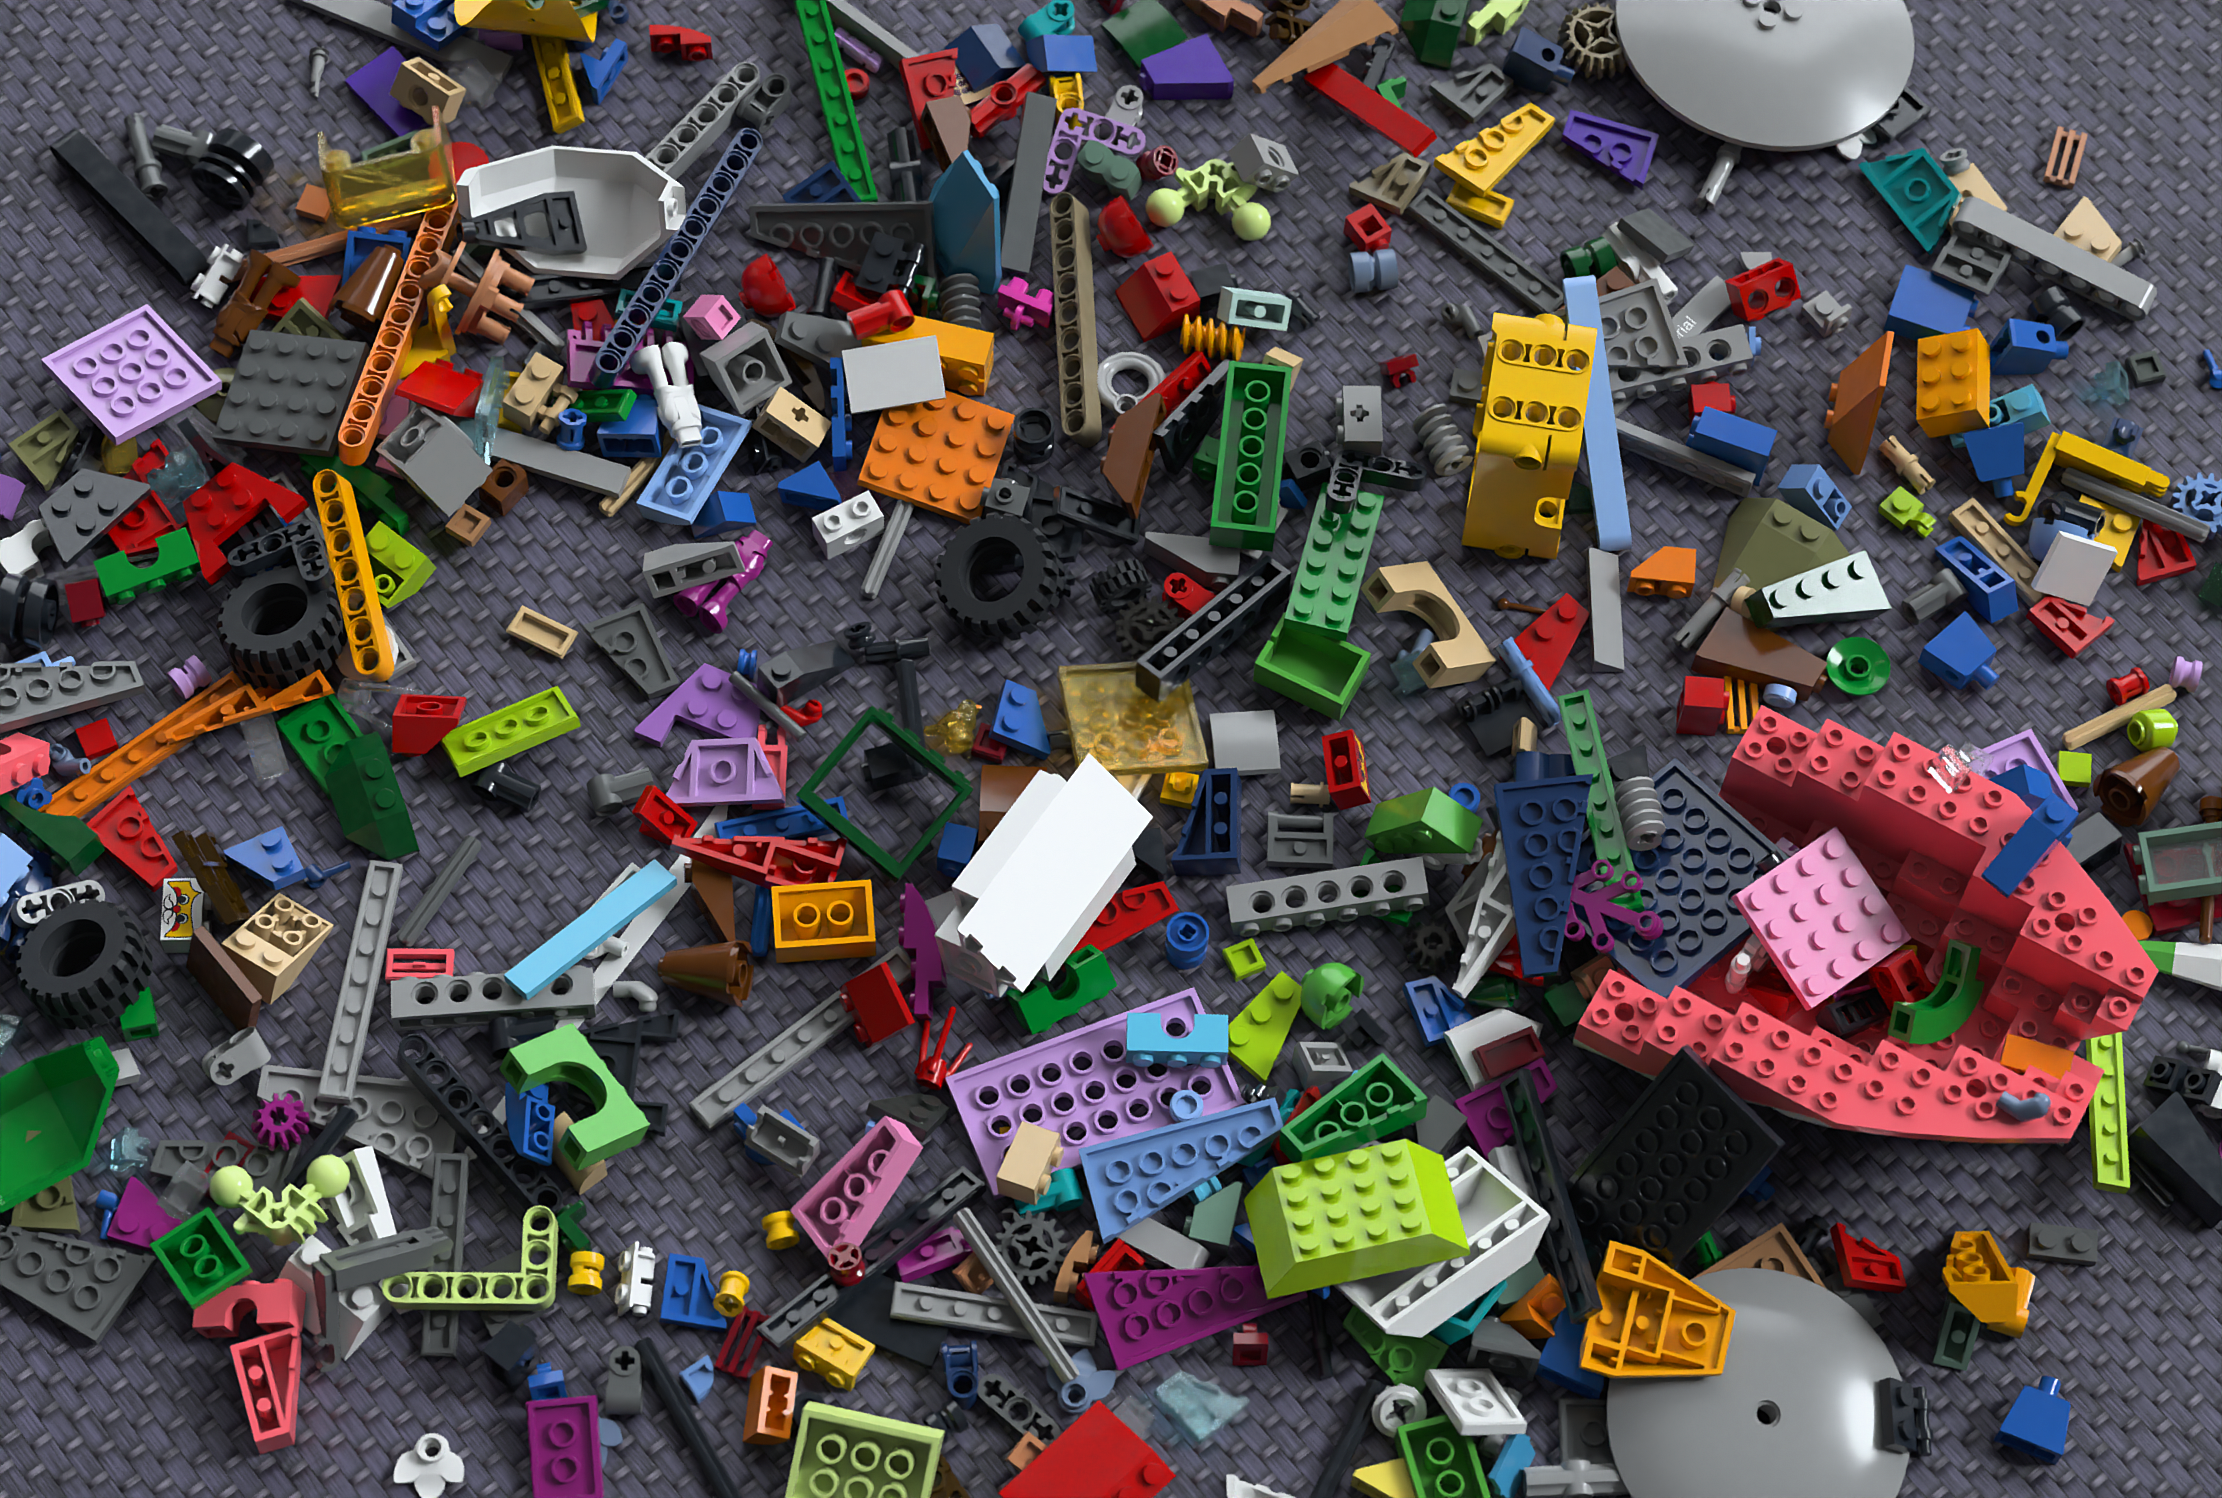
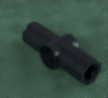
M905 127L894 128L893 131L887 133V143L890 156L891 188L895 190V202H923L921 188L923 186L920 159H917L913 130H908Z

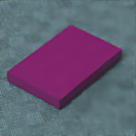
M590 1395L526 1402L533 1498H604L597 1396Z

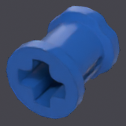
M565 409L558 416L561 429L557 435L556 443L561 449L577 451L582 449L585 444V438L582 434L583 426L587 423V416L578 409Z

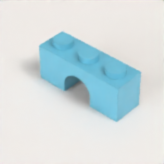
M1127 1013L1126 1063H1133L1140 1067L1151 1066L1153 1063H1166L1168 1066L1176 1068L1184 1067L1187 1064H1200L1204 1068H1217L1220 1065L1227 1064L1228 1015L1194 1014L1193 1031L1187 1037L1175 1039L1166 1035L1162 1030L1161 1013Z

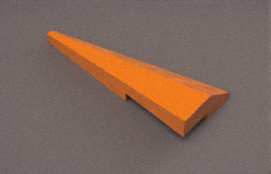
M320 670L315 671L291 686H284V689H272L268 685L267 688L259 687L253 690L251 685L247 683L164 731L163 734L169 743L327 696L333 694L334 691Z

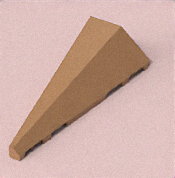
M1340 0L1252 81L1254 92L1263 94L1268 87L1280 79L1283 83L1292 81V74L1300 70H1306L1310 73L1349 55V51L1363 42L1366 46H1370L1375 43V37L1383 33L1394 35L1399 32L1397 24L1374 0Z

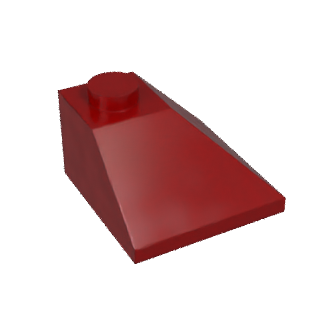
M401 694L392 715V752L401 753L405 757H417L421 754H426L459 724L467 703V697Z

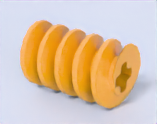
M1185 314L1180 344L1183 346L1184 354H1189L1194 346L1195 351L1202 353L1206 348L1209 358H1214L1217 351H1219L1221 360L1227 359L1228 355L1232 353L1233 361H1239L1243 352L1247 326H1245L1243 332H1239V327L1236 324H1233L1231 329L1227 330L1226 322L1222 320L1218 328H1215L1213 318H1209L1206 325L1202 326L1201 316H1197L1193 324H1190L1189 316Z

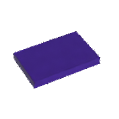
M392 46L345 79V85L396 138L416 130L420 134L431 124L425 122L423 117L412 109L403 107L399 100L390 95L401 63L407 61Z

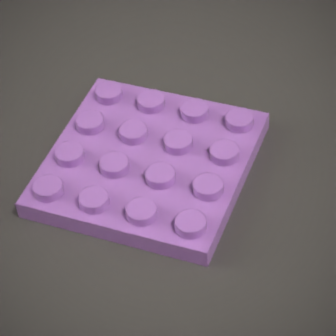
M148 304L41 359L42 368L116 446L222 389V381Z

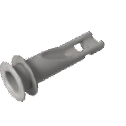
M313 47L309 50L310 55L308 58L312 61L311 85L313 86L310 90V95L314 98L319 96V81L324 70V63L329 60V51L323 47Z
M2137 238L2133 239L2134 243L2129 241L2128 247L2119 252L2111 264L2120 267L2134 257L2140 259V253L2146 254L2143 244Z

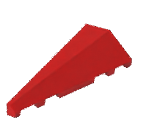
M675 834L670 850L771 890L773 886L834 882L847 839L838 838L836 841H817V838L808 837L806 840H785V837L733 836L732 839L713 838V835H703L702 838H681L679 834Z

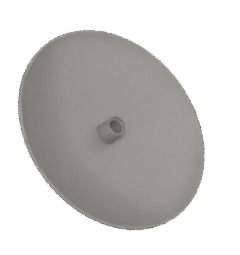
M1738 1268L1717 1271L1690 1280L1736 1311L1721 1376L1610 1377L1606 1404L1609 1443L1616 1468L1631 1498H1896L1905 1476L1909 1453L1906 1454L1884 1447L1879 1380L1891 1377L1902 1381L1891 1354L1870 1324L1854 1308L1822 1286L1802 1277L1769 1269ZM1757 1410L1767 1413L1769 1425L1759 1422L1756 1416Z

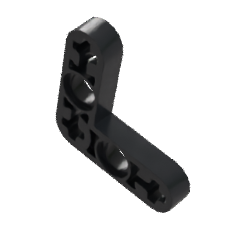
M1342 450L1336 456L1327 491L1326 508L1336 514L1352 512L1360 481L1404 491H1420L1424 488L1427 471L1422 465L1409 461L1355 450Z
M311 520L298 521L240 545L228 555V562L234 574L239 577L250 576L295 557L301 576L310 591H324L335 580L321 535L315 523ZM281 545L278 549L268 552L270 548ZM318 552L316 556L305 559L309 554ZM319 569L320 575L315 576L314 571Z

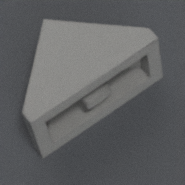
M1298 1042L1294 1046L1292 1064L1305 1091L1310 1086L1318 1087L1353 1072L1340 1043Z

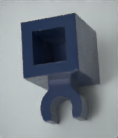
M2114 416L2101 447L2131 459L2144 428L2139 427V425L2130 420Z

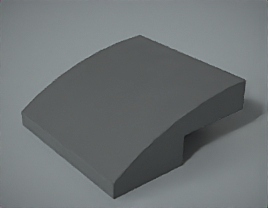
M1955 229L1948 244L1943 247L1931 273L1985 297H1989L2008 266L2012 253Z

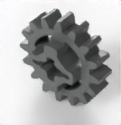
M1030 1210L1025 1212L1024 1219H1021L1015 1213L1011 1216L1012 1225L1006 1221L1000 1225L1005 1233H996L993 1238L1000 1242V1245L995 1246V1248L1012 1273L1015 1274L1019 1283L1023 1278H1027L1028 1286L1034 1285L1035 1277H1038L1044 1283L1048 1280L1046 1272L1048 1271L1050 1274L1056 1275L1059 1270L1054 1264L1063 1263L1065 1260L1059 1254V1251L1065 1250L1067 1244L1059 1243L1058 1241L1064 1232L1063 1230L1055 1232L1052 1229L1056 1223L1054 1219L1045 1223L1043 1212L1036 1219L1032 1218ZM1030 1226L1028 1232L1022 1236L1012 1234L1014 1230L1020 1227ZM1043 1232L1048 1236L1051 1247L1045 1244L1042 1238ZM1029 1240L1034 1242L1033 1248L1037 1250V1252H1033L1030 1256L1025 1254L1026 1248L1022 1246ZM1007 1249L1014 1252L1017 1259L1016 1265L1010 1259ZM1037 1260L1047 1262L1040 1269L1029 1270L1031 1264Z

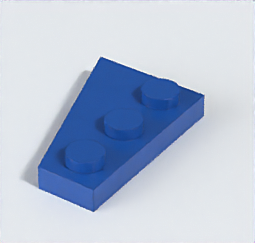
M843 357L830 358L834 472H847V459H853L852 440H846V432L852 431V413H846V404H850L848 388L845 385Z

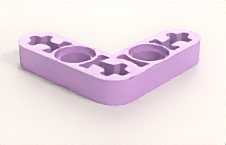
M1078 108L1066 109L1060 116L1048 152L1043 191L1052 196L1065 191L1082 141L1087 143L1088 140H1095L1103 143L1113 152L1134 157L1142 153L1145 148L1146 139L1144 133L1134 126ZM1073 115H1077L1078 122L1087 125V119L1093 120L1089 126V136L1082 135L1085 132V128L1075 126L1074 130H1069L1068 123L1064 122L1065 119H1071ZM1106 124L1111 128L1112 133L1107 140H1098L1094 136L1093 132L1097 125ZM1116 129H1122L1120 136L1130 138L1131 134L1137 135V141L1141 144L1139 146L1134 145L1131 150L1127 148L1125 141L1118 139V146L1113 145L1112 143L1116 138ZM1059 144L1070 145L1073 153L1069 159L1060 160L1056 157L1055 149ZM1051 161L1058 166L1068 167L1067 171L1061 168L1059 180L1063 183L1062 185H1056L1054 189L1049 188V182L1045 180L1046 177H1052L1055 171V166H1049Z

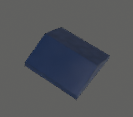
M999 24L970 26L945 46V50L958 48L955 65L973 93L1010 78L1026 65Z

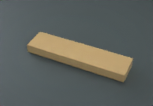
M1973 497L1949 514L1948 520L1973 546L2015 580L2016 593L2031 608L2048 595L2034 590L2031 586L2039 570L2038 565Z

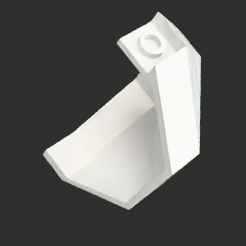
M549 146L466 169L456 184L459 213L467 219H472L473 217L543 193L575 192L587 250L584 253L552 256L504 248L533 273L619 280L676 233L686 217L685 187L637 152ZM536 212L524 217L526 232L529 235L541 238L550 236L544 213ZM512 218L494 222L497 235L517 236Z

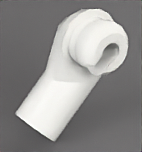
M611 936L583 958L590 960L608 952L623 958L629 950V942Z

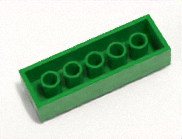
M1229 361L1209 545L1273 552L1292 367Z

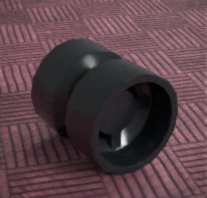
M2057 286L2049 288L2040 294L2027 309L2028 315L2034 322L2049 324L2054 328L2056 341H2068L2082 329L2086 322L2075 306H2068L2070 302L2068 297Z
M1027 408L1022 410L1014 420L1013 451L1016 457L1024 463H1043L1051 457L1054 450V420L1046 410Z

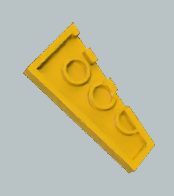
M1530 102L1501 119L1500 124L1482 130L1478 133V137L1468 143L1464 141L1455 146L1454 151L1449 154H1441L1436 157L1433 166L1481 198H1484L1553 127L1555 118Z

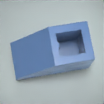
M1820 464L1791 465L1777 487L1791 507L1831 530H1838L1852 508Z

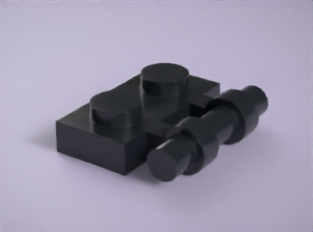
M875 232L855 283V290L879 298L887 293L889 289L901 290L905 298H907L908 294L912 293L916 284L914 281L916 272L922 268L924 263L925 245L914 243L912 251L907 253L904 252L906 247L905 240ZM898 265L905 266L902 276H894Z
M1891 1377L1879 1380L1884 1447L1907 1454L1917 1451L1918 1446V1456H1931V1443L1934 1442V1431L1930 1429L1929 1413L1932 1412L1931 1400L1927 1399V1388L1923 1386L1914 1387L1912 1392V1384Z

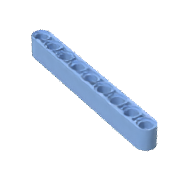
M1595 276L1562 279L1567 327L1568 324L1597 328L1582 435L1598 549L1605 552L1632 549L1630 522ZM1573 366L1574 371L1581 370L1578 367Z

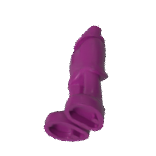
M752 530L747 537L742 536L739 541L735 542L745 566V572L678 591L673 597L675 605L682 613L689 617H694L699 612L702 624L715 634L722 633L727 626L728 619L725 609L738 592L742 591L749 581L756 579L764 568L763 563L768 556L767 551L772 547L773 543L768 537L757 530ZM722 579H725L726 583L713 597L704 603L705 598Z

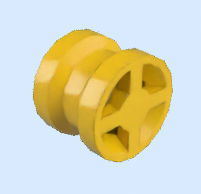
M791 1211L775 1212L761 1220L762 1228L768 1234L765 1239L768 1249H784L800 1241L799 1233L793 1227L795 1216Z

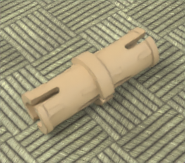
M1890 436L1888 438L1890 442L1885 440L1879 446L1880 452L1896 467L1895 471L1899 476L1904 475L1918 490L1919 494H1924L1926 492L1925 488L1929 490L1935 484V479L1918 463L1919 459L1915 454L1910 455L1896 440L1895 436Z

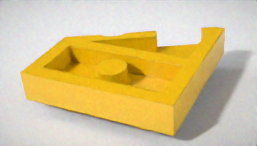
M2081 495L2080 502L2105 510L2106 519L2099 536L2094 538V541L2115 547L2118 553L2111 568L2120 573L2141 517Z

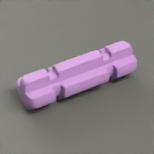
M837 28L834 34L839 49L843 47V52L860 64L865 63V67L874 73L882 68L884 64L882 56L876 52L871 53V48L854 36L849 37V33L844 29Z

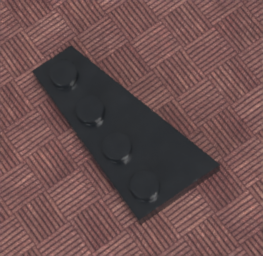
M1224 359L1153 432L1168 472L1178 475L1224 409L1228 366L1231 360Z

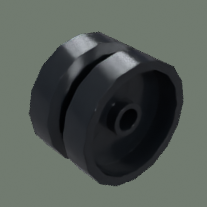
M6 574L0 586V643L18 645L23 639L26 647L47 649L55 632L59 611V586L56 580L36 577L31 583L27 575Z

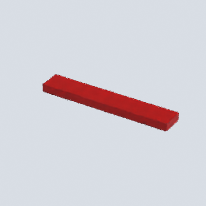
M1334 63L1327 64L1310 73L1308 72L1303 77L1306 84L1415 159L1438 138L1432 129Z

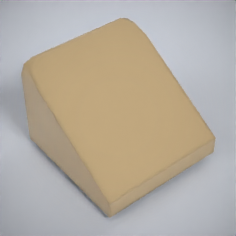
M1521 717L1513 725L1512 756H1516L1517 752L1522 751L1536 752L1538 729L1526 717Z

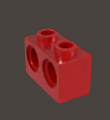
M1780 258L1771 260L1725 281L1733 314L1748 322L1758 321L1765 317V313L1774 309L1782 310L1792 305V301L1802 298L1793 264ZM1780 281L1779 288L1775 291V285ZM1753 293V298L1748 303V298L1750 294Z
M1913 949L1894 950L1868 969L1891 1014L1894 1002H1918L1934 991Z

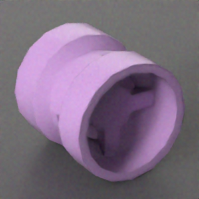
M195 655L185 660L184 666L180 669L174 668L166 674L176 692L184 700L194 694V689L199 686L205 687L212 682L209 672Z

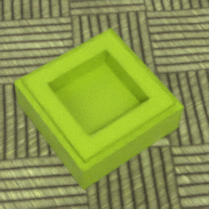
M2068 751L2058 752L2057 773L2064 785L2089 788L2091 784L2092 754Z
M1253 938L1222 950V956L1235 982L1266 970V964Z

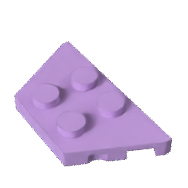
M755 737L692 740L685 752L683 762L678 765L672 776L674 781L666 794L679 807L785 803V796L759 741Z

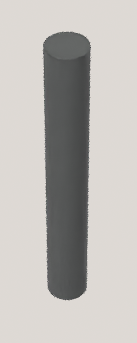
M738 671L731 674L728 679L729 682L798 743L804 740L807 736L805 730Z

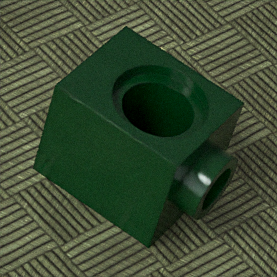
M1573 980L1565 984L1557 982L1545 990L1540 1007L1560 1039L1576 1032L1578 1023L1589 1005Z

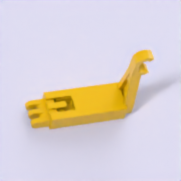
M445 284L437 286L427 295L429 309L428 324L418 329L399 376L400 380L404 381L424 361L435 363L437 357L451 362L450 356L457 353L446 314L453 308L448 300L451 292Z
M2063 431L2062 435L2052 432L2026 491H2015L2014 493L2015 500L2021 501L2025 505L2023 513L2020 516H2013L2011 513L2004 515L2003 519L2011 526H2020L2026 522L2052 463L2063 468L2073 467L2134 494L2140 495L2142 491L2156 498L2164 496L2170 484V479L2163 474L2151 470L2152 468L2066 431Z

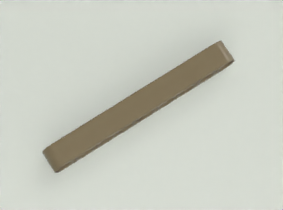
M1061 192L1052 199L1049 208L1061 425L1066 435L1080 446L1089 448L1100 440L1102 434L1101 407L1097 386L1098 356L1089 212L1073 195L1068 192Z

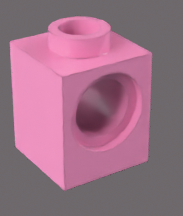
M701 295L683 316L696 334L704 340H723L741 318L723 295Z

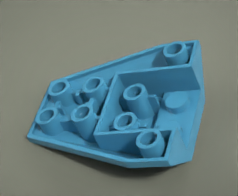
M966 150L956 158L934 183L929 201H933L936 262L946 278L961 273L972 274L979 280L977 285L979 291L993 295L997 293L1002 277L999 193L996 186L992 183L990 184L985 177L980 162L974 160L969 151Z

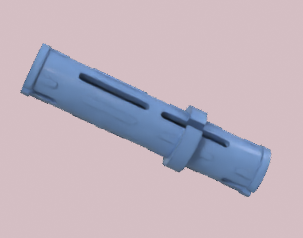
M1512 637L1502 642L1503 644L1495 647V650L1498 651L1511 670L1509 674L1512 679L1518 678L1521 681L1523 689L1548 724V727L1555 726L1560 720L1562 721L1558 704L1532 668L1534 664L1531 659L1527 660L1514 642V639Z

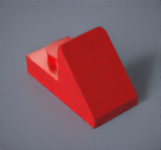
M646 785L632 811L643 822L639 828L642 834L671 846L675 834H679L681 838H690L698 824L696 820L655 785Z

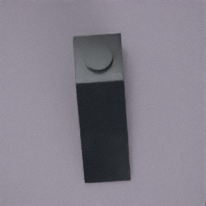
M836 640L785 651L758 667L757 689L777 707L781 708L853 667L855 662Z

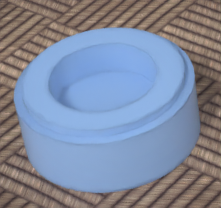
M1767 684L1763 699L1770 705L1790 708L1795 704L1797 692L1785 685Z
M1192 1090L1176 1092L1172 1096L1169 1106L1172 1119L1179 1123L1201 1117L1203 1113V1100L1200 1095Z

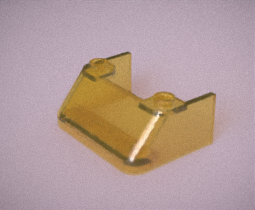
M438 105L432 106L434 128L423 129L417 132L411 139V150L352 163L346 151L330 150L323 131L317 133L320 169L331 212L338 227L349 229L448 206L455 200L456 185L452 144Z

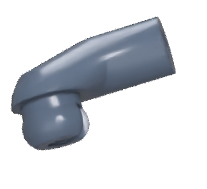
M1422 629L1418 634L1411 653L1406 650L1399 651L1395 662L1396 665L1405 668V671L1415 669L1412 663L1430 643H1433L1434 633L1428 629Z
M58 743L50 746L49 757L51 763L60 775L74 776L90 772L91 763L87 758L75 759L66 747Z
M2004 1091L1996 1106L2019 1121L2027 1122L2045 1116L2048 1113V1108L2051 1106V1100L2044 1093H2036L2033 1098L2020 1101Z

